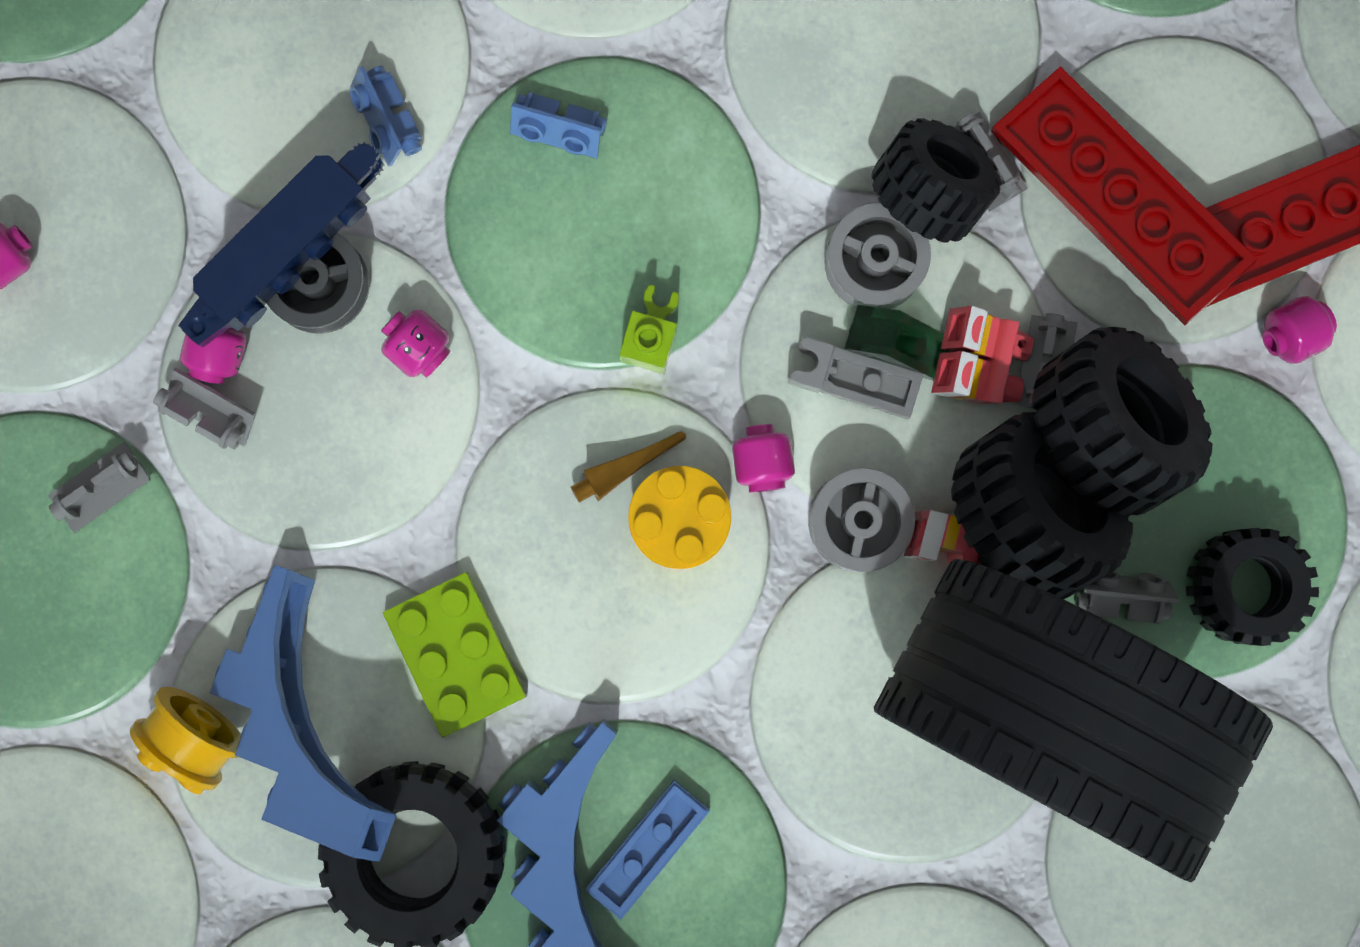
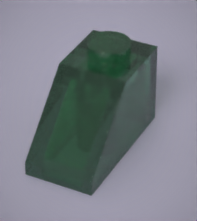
M857 305L844 348L850 352L924 374L923 378L932 381L935 378L940 353L950 352L941 349L944 333L900 310Z

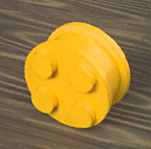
M671 466L654 472L638 486L629 506V528L637 547L654 563L671 569L693 568L711 559L724 545L731 527L730 503L720 484L707 473L688 466Z
M161 687L154 695L155 707L147 718L137 719L130 727V736L140 750L137 754L138 760L152 771H164L177 779L185 789L194 794L201 795L204 790L215 789L222 781L221 769L229 758H238V756H235L241 740V733L225 716L198 697L174 687Z

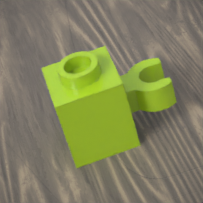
M649 285L644 293V306L647 314L632 311L619 357L622 363L665 374L677 333V323L667 321L666 317L671 316L676 311L679 295L673 291L670 302L664 307H659L652 300L655 286Z

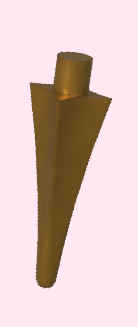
M683 431L677 432L641 450L585 469L584 473H582L585 479L570 487L579 503L595 495L597 501L601 500L646 464L686 439V434Z

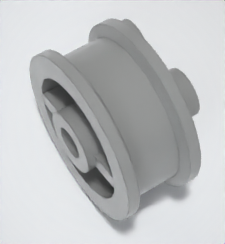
M881 203L867 204L849 212L835 227L825 251V272L834 292L847 304L864 311H885L904 303L921 285L930 266L931 248L929 239L922 237L917 232L910 231L900 221H896L890 215L889 210L883 207Z
M852 469L833 477L816 493L809 509V533L817 551L832 565L852 572L875 571L892 564L905 552L914 533L915 512L908 493L893 477L875 469Z

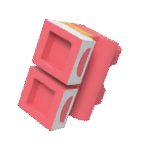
M975 306L950 308L941 349L951 352L940 353L931 393L976 404L1019 402L1022 399L1025 384L1022 378L1008 375L1011 360H1028L1032 353L1034 338L1018 330L1020 322L988 315V311Z
M934 510L915 512L914 533L910 544L905 550L904 557L920 561H937L940 551L947 553L948 564L955 559H962L982 565L978 561L980 556L974 547L969 548L963 536L966 532L962 524L957 523L955 516Z

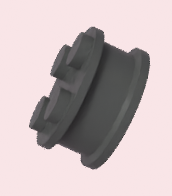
M339 233L332 237L334 243L324 256L316 261L310 258L298 270L300 278L291 289L284 294L277 292L267 302L269 308L278 317L301 331L315 334L337 331L351 323L362 311L367 301L370 287L367 266L359 252Z

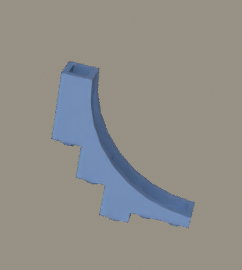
M274 565L269 580L264 586L263 596L254 620L247 631L242 651L239 653L226 649L221 664L217 668L210 694L252 709L248 722L242 730L241 740L235 756L278 772L275 784L268 794L267 805L261 820L350 857L380 862L396 814L367 799L341 775L322 747L310 720L304 694L301 647L305 614L315 580Z
M604 719L597 728L589 722L572 743L579 749L567 764L562 759H559L542 779L548 785L546 790H543L531 779L524 788L515 783L498 804L505 811L497 821L539 856L534 860L528 855L511 876L517 884L510 895L551 928L549 933L541 928L526 947H603L595 934L582 900L576 868V830L583 796L595 766L618 732Z

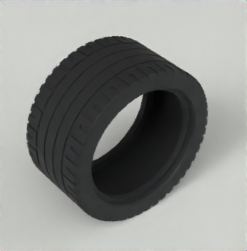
M962 559L951 561L934 591L935 598L929 600L920 618L922 620L921 623L916 625L906 644L908 646L906 651L901 653L893 669L895 674L893 677L888 678L874 705V712L1178 878L1190 883L1195 881L1211 850L1209 847L1210 842H1215L1225 823L1224 817L1226 814L1229 815L1239 795V787L1244 786L1253 768L1252 761L1257 760L1273 729L1272 720L1251 702L1200 670L1079 606L989 567Z

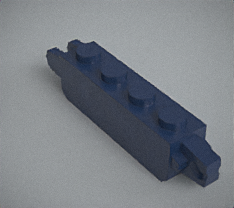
M365 142L363 144L358 143V146H354V150H349L338 162L329 155L315 156L193 277V291L199 298L178 325L181 330L197 345L204 347L230 327L239 331L243 326L249 328L258 322L267 310L264 305L277 292L284 294L296 284L300 278L298 270L310 258L316 261L324 256L334 243L332 237L344 225L351 227L364 216L367 211L365 204L371 199L365 190L377 179V175H381L380 172L384 171L382 167L385 166L380 159L381 155L376 153V148L365 144Z

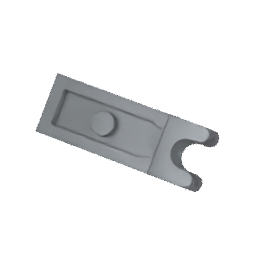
M801 338L799 351L814 359L815 369L810 372L794 370L788 379L789 384L904 419L911 418L924 374L837 348L832 344L813 338Z

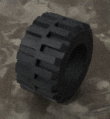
M917 118L916 121L910 120L900 129L874 166L875 168L871 174V178L874 181L872 184L874 192L880 196L878 200L883 207L889 210L890 215L896 221H900L907 229L919 233L924 238L929 240L935 238L943 243H948L950 240L957 242L968 235L999 195L1001 179L996 172L997 168L994 162L988 158V154L973 139L951 125L948 126L941 121L933 119L929 121L925 118Z
M1248 528L1223 532L1222 536H1215L1206 542L1208 547L1206 549H1198L1193 557L1198 561L1197 565L1189 566L1186 575L1193 577V586H1186V596H1194L1195 603L1189 607L1193 615H1201L1203 618L1199 624L1205 630L1216 632L1215 637L1221 640L1256 646L1271 645V642L1281 643L1290 639L1289 632H1300L1306 626L1301 618L1303 616L1312 617L1316 607L1309 605L1310 597L1319 598V587H1311V578L1318 577L1316 567L1306 566L1305 562L1311 557L1305 549L1296 550L1294 548L1297 544L1295 539L1290 536H1279L1280 531L1273 529ZM1247 559H1253L1260 563L1267 571L1271 581V593L1267 603L1260 611L1252 615L1245 613L1239 608L1231 591L1233 574L1237 567Z

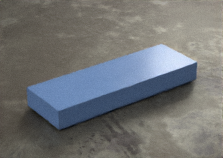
M673 780L586 886L585 891L621 920L706 817L710 809L676 780Z

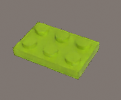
M464 572L382 612L441 738L527 697L468 572Z

